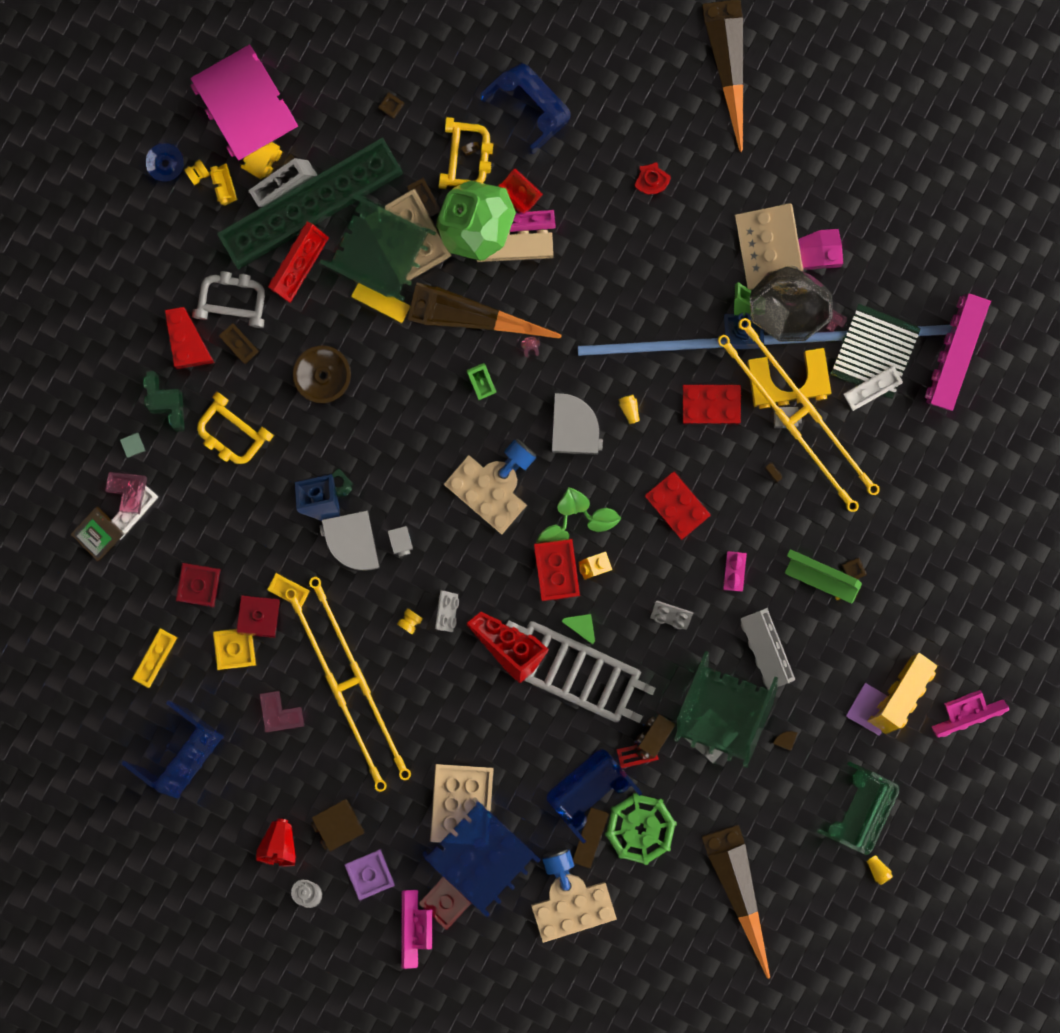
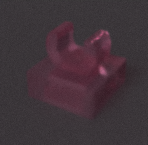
M831 309L826 317L830 320L826 329L833 332L837 325L843 327L848 318Z

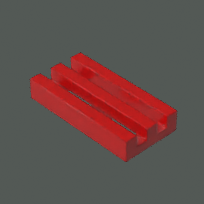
M636 745L617 749L621 768L659 760L656 755L653 759H642L624 763L623 760L638 757V755L634 753L622 756L621 752L634 750Z

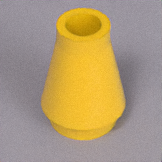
M633 394L620 398L619 406L629 424L640 421L637 398H634Z
M876 855L867 861L875 882L882 885L893 877L891 875L892 871Z

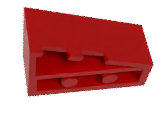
M184 307L165 310L174 367L181 369L215 363L187 310Z

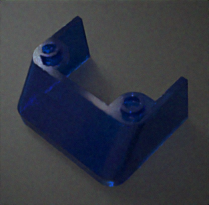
M518 64L501 74L481 93V100L485 102L499 88L504 91H512L518 85L522 87L544 111L538 119V127L544 134L530 146V152L534 154L569 122L571 113L569 108L528 65Z
M599 750L548 793L547 801L584 844L586 840L578 831L587 822V818L584 815L585 811L612 788L615 792L622 793L632 786L639 796L642 792L606 750Z

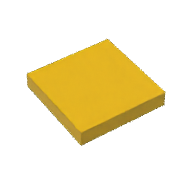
M237 629L213 632L217 670L256 666L253 636L237 634Z

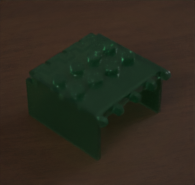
M352 193L351 197L360 201L355 211L361 215L360 217L353 215L347 229L353 232L352 234L345 232L339 244L340 247L344 248V251L337 249L332 261L321 259L320 263L386 297H393L404 301L405 297L399 295L404 283L411 286L412 282L407 280L412 266L420 267V264L416 263L415 260L421 249L425 251L429 249V247L423 245L428 233L435 236L436 232L371 199Z
M705 651L678 715L677 734L674 741L678 742L680 737L692 740L690 746L692 748H695L696 743H700L710 747L709 754L713 755L716 749L729 754L727 761L731 762L733 756L745 760L743 767L747 768L774 703L778 688V677H774L769 691L760 687L759 691L756 692L757 685L742 680L739 686L737 685L739 682L738 678L724 674L723 678L720 679L721 672L708 668L709 652Z

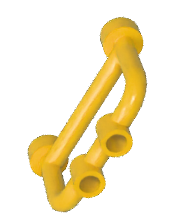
M446 118L445 132L452 133L448 174L440 173L439 189H446L447 186H458L471 181L455 179L460 130L482 134L479 175L474 181L484 183L486 173L491 171V162H488V154L492 155L493 143H490V134L484 126L454 122V118Z
M216 392L212 397L215 399L197 424L198 434L205 440L203 444L210 450L216 448L220 452L218 456L227 462L230 459L236 464L247 463L265 440L270 441L274 435L263 427L258 432L253 430L224 407L229 400L219 392ZM216 410L255 440L244 456H237L205 431L206 423Z

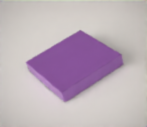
M864 683L846 717L880 736L882 730L867 720L871 715L875 716L879 712L877 706L887 695Z
M381 850L344 864L359 900L395 886Z

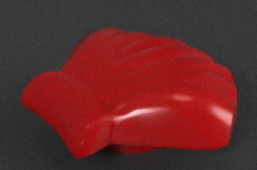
M657 162L640 166L641 173L635 183V187L644 194H657L666 189L671 177L658 168Z

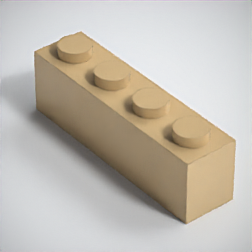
M538 230L534 234H529V231H518V234L510 235L509 232L502 249L485 260H477V262L553 258L552 233H548V230Z

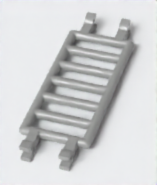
M508 621L506 626L519 629V632L526 635H532L534 630L544 634L541 643L548 647L551 638L562 643L545 681L534 677L537 668L524 681L613 722H619L622 715L638 723L641 722L642 715L625 708L635 687L653 695L656 689L638 680L641 675L640 670L534 621H530L527 628ZM570 646L579 650V653L563 688L560 689L551 684ZM587 654L597 660L580 697L569 693ZM605 662L613 666L614 669L598 704L595 705L586 700ZM622 670L632 676L615 713L605 710L604 707Z

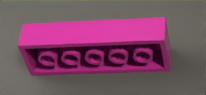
M969 293L959 297L956 305L959 308L956 315H953L950 326H952L951 332L947 333L944 339L946 347L944 351L940 352L937 362H940L939 367L934 369L931 380H933L932 387H928L925 394L926 403L953 411L987 314L990 300Z

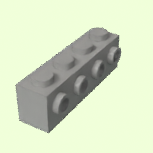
M766 608L741 618L742 630L748 637V645L754 652L756 665L761 670L762 680L768 691L794 681L795 677L768 609Z

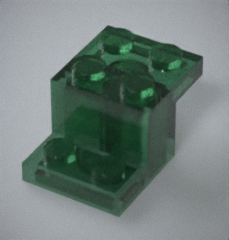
M154 371L146 372L147 377L143 378L144 388L147 389L148 396L144 397L145 407L153 414L171 413L168 415L169 425L176 431H184L182 392L179 389L159 390V375Z

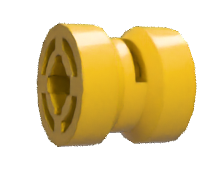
M200 159L195 162L194 166L184 169L194 186L200 182V179L210 176Z
M407 608L404 612V619H400L397 625L413 634L415 631L414 626L420 624L423 618Z

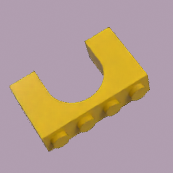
M824 348L805 351L804 359L807 378L804 386L799 391H802L807 399L825 400L831 394ZM767 357L747 361L748 369L775 404L778 403V406L790 405V401L796 400L797 404L801 403L794 391H782L773 384ZM750 379L754 407L759 406V409L771 408L769 402Z

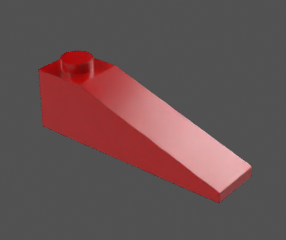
M480 612L467 622V626L519 683L535 671L548 652V648L536 637L521 633L515 627L506 626L500 620L483 612Z

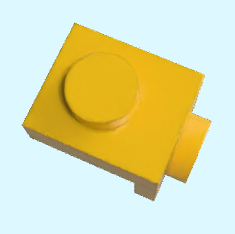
M606 552L578 562L580 573L585 580L612 570Z

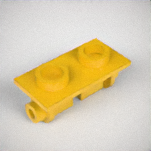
M227 163L220 167H211L209 173L213 185L218 184L219 186L215 188L218 202L226 206L236 201L237 197Z

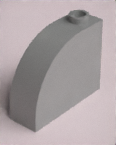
M294 158L248 191L258 207H264L289 196L318 175L308 160Z
M555 393L552 452L598 455V450H602L603 439H599V425L593 410L584 401L575 396Z
M368 511L322 520L323 525H319L321 536H325L331 553L338 561L355 570L379 569Z

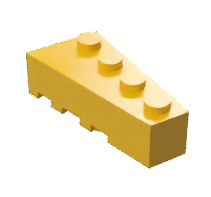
M920 653L911 656L898 675L900 681H896L891 685L888 690L890 695L877 706L879 712L875 716L871 715L867 721L882 730L884 734L899 728L902 729L908 721L906 719L908 714L915 710L917 699L925 693L926 684L934 678L936 674L934 671L937 665Z

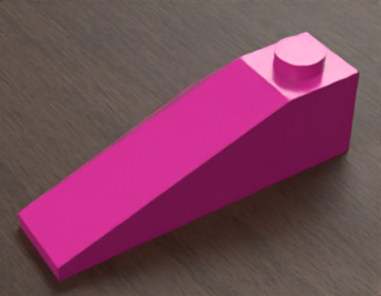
M839 229L819 230L798 239L803 270L842 267L843 254Z

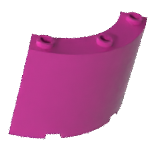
M250 44L191 78L193 82L190 85L195 95L200 94L208 108L205 112L210 120L214 119L229 144L226 147L232 157L236 156L238 161L298 127L283 99L279 101L277 97L280 95L279 91Z

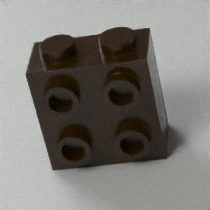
M660 714L649 718L644 725L646 728L645 732L639 734L634 741V744H636L634 748L637 751L636 755L644 760L655 758L675 724Z
M347 799L312 817L313 822H311L314 831L316 833L320 832L322 836L320 842L324 849H329L330 852L365 833Z

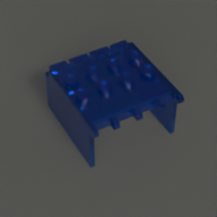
M168 700L167 705L195 725L196 729L189 737L188 742H185L177 756L173 758L159 779L143 767L123 761L121 764L158 792L179 799L182 791L190 784L196 772L202 768V764L213 753L214 748L225 736L217 732L189 709Z
M474 797L473 801L476 805L466 814L472 820L468 822L463 818L453 828L458 835L455 836L450 832L440 842L444 847L443 851L436 846L430 854L426 851L422 854L444 878L488 917L490 914L485 908L493 900L500 904L502 901L497 897L507 885L513 890L515 886L511 881L520 871L527 875L529 872L524 867L532 858L536 862H539L540 859L530 847L483 803Z

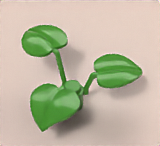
M568 487L557 505L558 511L564 515L563 526H549L538 536L536 543L569 539V533L565 531L567 515L583 512L586 518L590 520L587 524L588 528L596 532L607 531L619 523L621 516L608 508L599 509L590 516L586 511L590 506L589 499L579 491Z

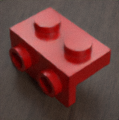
M513 169L507 178L498 185V187L507 190L514 209L520 213L528 212L543 195L517 169Z

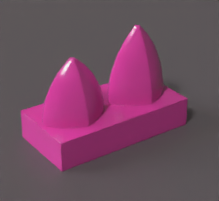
M727 551L723 590L743 592L747 553Z

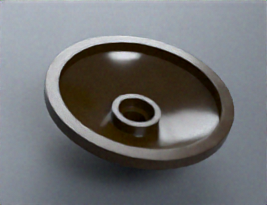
M315 346L306 350L297 359L293 370V379L297 390L303 397L315 403H329L341 397L347 390L351 378L350 366L344 355L329 346ZM326 373V378L320 379L319 375Z

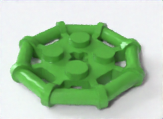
M633 793L631 797L611 807L605 837H608L619 855L618 858L648 865L655 858L671 850V841L677 822L673 820L665 807L664 800ZM635 803V810L629 814L624 815L621 812ZM639 803L654 807L651 811L639 809ZM657 809L666 823L660 824L654 813ZM619 815L623 818L621 830L615 831ZM640 823H643L644 828H646V832H642V834H638V830H635V827L639 826ZM662 827H667L664 842H661L658 839ZM622 834L627 843L624 849L615 835ZM654 843L660 845L659 848L647 854L646 848ZM630 847L642 849L643 855L627 851Z

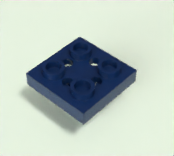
M743 313L740 315L724 314L725 335L729 337L734 349L760 348L745 330L739 328L738 323L742 318L750 320L751 327L764 344L763 316H750L748 313H745V315ZM745 320L741 323L744 328L748 325Z

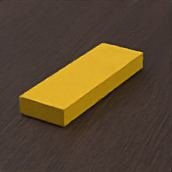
M362 280L359 281L351 296L400 323H403L411 307Z
M160 628L132 679L150 688L177 637Z

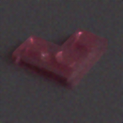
M109 472L105 491L123 494L120 512L140 515L147 477Z
M279 691L260 694L266 732L304 726L301 707L282 710Z

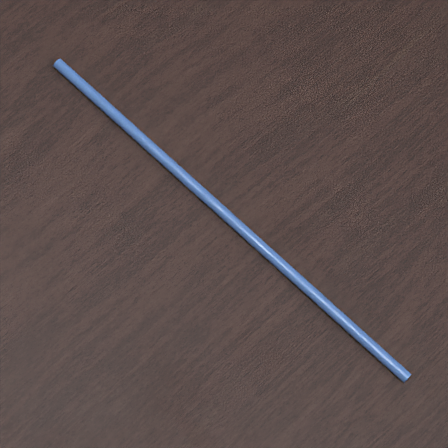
M952 326L902 327V329L915 333L918 336L946 335L951 332ZM886 328L901 335H904L906 337H912L911 335L900 332L893 328ZM873 329V330H875V331H878V332L883 333V334H885V335H888V336H890V337H893V338L897 337V336H895V335L889 334V333L884 332V331H882V330ZM859 330L877 338H884L866 330ZM852 331L764 335V345L843 341L845 338L856 340L846 336L847 333L863 339L870 338ZM718 338L578 346V356L721 348L722 346L717 343ZM721 338V344L724 345L725 338Z

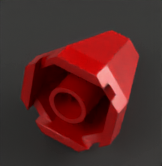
M277 819V821L271 823L257 849V861L269 865L279 863V866L283 867L295 866L296 854L292 826L288 823V820Z

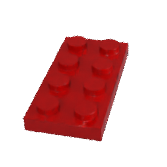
M307 221L295 243L292 244L288 255L281 262L276 275L271 279L268 288L291 303L329 237Z

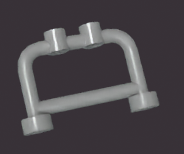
M221 271L220 275H210L202 281L197 309H193L192 318L207 320L208 312L250 318L248 326L264 328L265 320L261 319L265 290L259 282L250 280L251 276L239 274V278L231 277L232 273ZM215 282L223 285L256 289L255 311L206 304L209 285Z

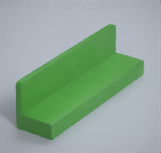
M790 549L787 557L791 561L785 574L851 604L854 602L862 585L858 579Z

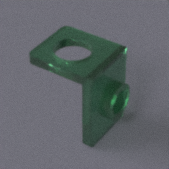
M337 469L332 474L333 479L340 476L344 479V484L341 487H335L336 494L339 497L342 495L345 497L353 490L352 486L354 484L340 469Z

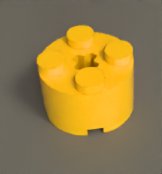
M273 142L266 144L244 157L243 161L246 164H242L241 168L259 179L269 177L273 171L271 167L273 162L278 161L282 155L280 146Z

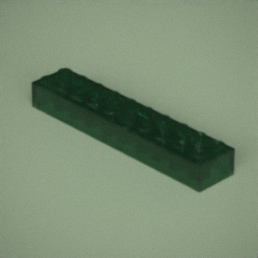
M381 138L217 234L239 270L299 235L307 221L315 226L403 174L402 169L384 139Z

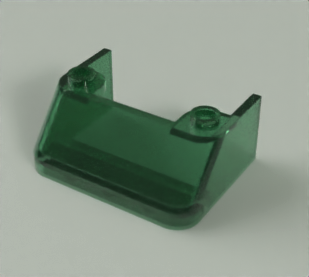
M848 762L847 765L857 770L853 775V784L858 787L855 797L843 823L837 821L829 828V833L820 829L817 832L862 854L868 855L874 849L899 793V786L868 769Z

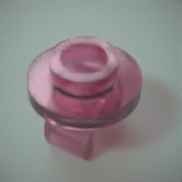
M527 337L521 342V347L524 348L526 357H528L530 349L535 350L536 356L539 355L538 346H540V341L538 339Z

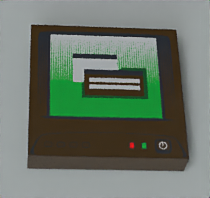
M96 507L71 535L97 561H100L125 533L99 507Z

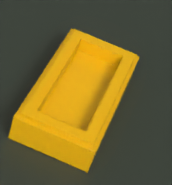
M276 573L267 590L290 602L285 597V592L290 588L294 589L297 592V599L302 608L310 591ZM289 591L287 595L289 598H293L295 594L293 591Z

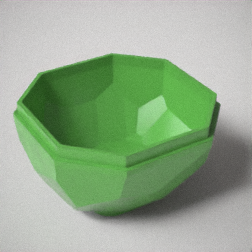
M468 181L454 187L447 194L437 217L436 227L449 253L481 261L504 247L516 211L505 188L477 181Z

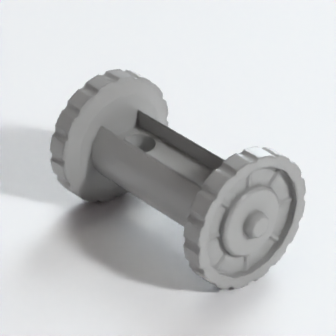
M309 880L297 881L292 887V899L299 905L313 908L322 900L321 888Z

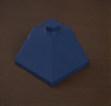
M332 474L295 482L297 512L321 521L340 517L339 501Z

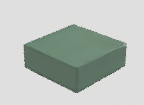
M139 433L120 440L127 458L146 451Z

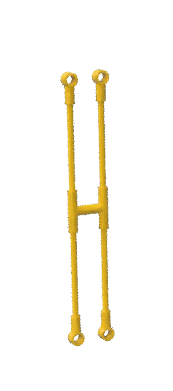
M747 318L740 319L738 323L739 328L745 330L749 337L757 343L796 393V397L804 407L788 418L740 359L737 351L731 345L729 337L721 335L718 337L717 343L724 347L729 355L737 361L776 411L775 414L780 418L785 427L801 443L833 484L839 496L846 503L847 510L851 512L857 511L859 508L858 503L852 500L847 492L839 486L803 440L794 424L809 412L859 474V478L867 487V492L871 495H876L879 493V486L874 484L865 472H862L823 422L822 417L802 391H799L760 341L758 334L751 327L750 320ZM744 320L748 323L745 328L741 324ZM723 337H725L727 340L726 344L724 345L721 344L720 341ZM872 486L876 487V491L874 493L870 491V488ZM855 503V508L851 510L849 505Z
M313 577L310 579L309 584L314 588L319 601L322 602L351 663L350 667L355 677L337 684L305 620L297 599V592L290 588L286 590L285 597L290 600L295 613L298 614L325 671V677L339 707L342 708L370 767L369 771L374 779L375 789L382 792L387 787L386 782L382 780L377 768L372 763L346 707L342 691L359 684L395 757L394 760L400 771V778L408 780L411 777V772L406 768L402 757L399 756L370 695L371 691L346 644L326 601L327 598L321 587V580ZM314 579L319 581L316 587L312 585ZM289 591L294 592L295 595L293 598L288 597L287 594ZM403 771H408L409 776L407 778L402 777ZM379 782L384 783V789H378L377 784Z

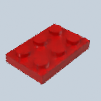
M683 385V424L741 423V385Z
M675 472L671 473L645 495L646 499L681 540L711 516Z
M572 538L534 543L542 601L580 596Z

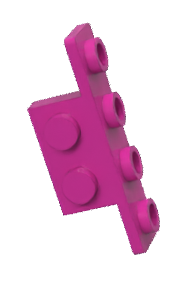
M979 690L945 703L949 720L932 726V729L938 738L946 737L952 732L964 730L976 723L985 722L991 717L1001 716L1009 711V707L1004 700L986 706L983 693Z
M403 890L402 968H417L418 949H432V910L418 909V890Z

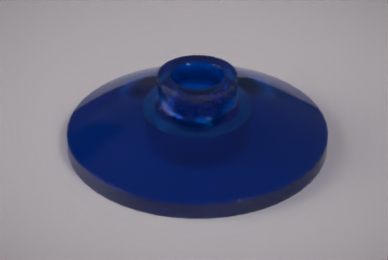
M158 144L146 156L147 171L154 179L159 181L175 179L179 176L184 166L181 152L171 144ZM165 160L169 162L167 167L162 166Z

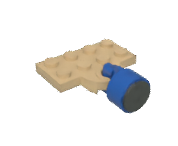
M514 439L504 450V453L508 456L505 462L496 461L482 467L469 455L444 484L501 534L507 530L527 506L513 493L517 487L518 480L516 470L519 467L526 470L536 458V454L518 439Z
M561 848L543 855L542 860L546 873L548 875L555 874L556 877L550 885V899L531 905L543 943L617 920L605 882L586 887L582 879L569 873L568 869L574 867L570 849Z

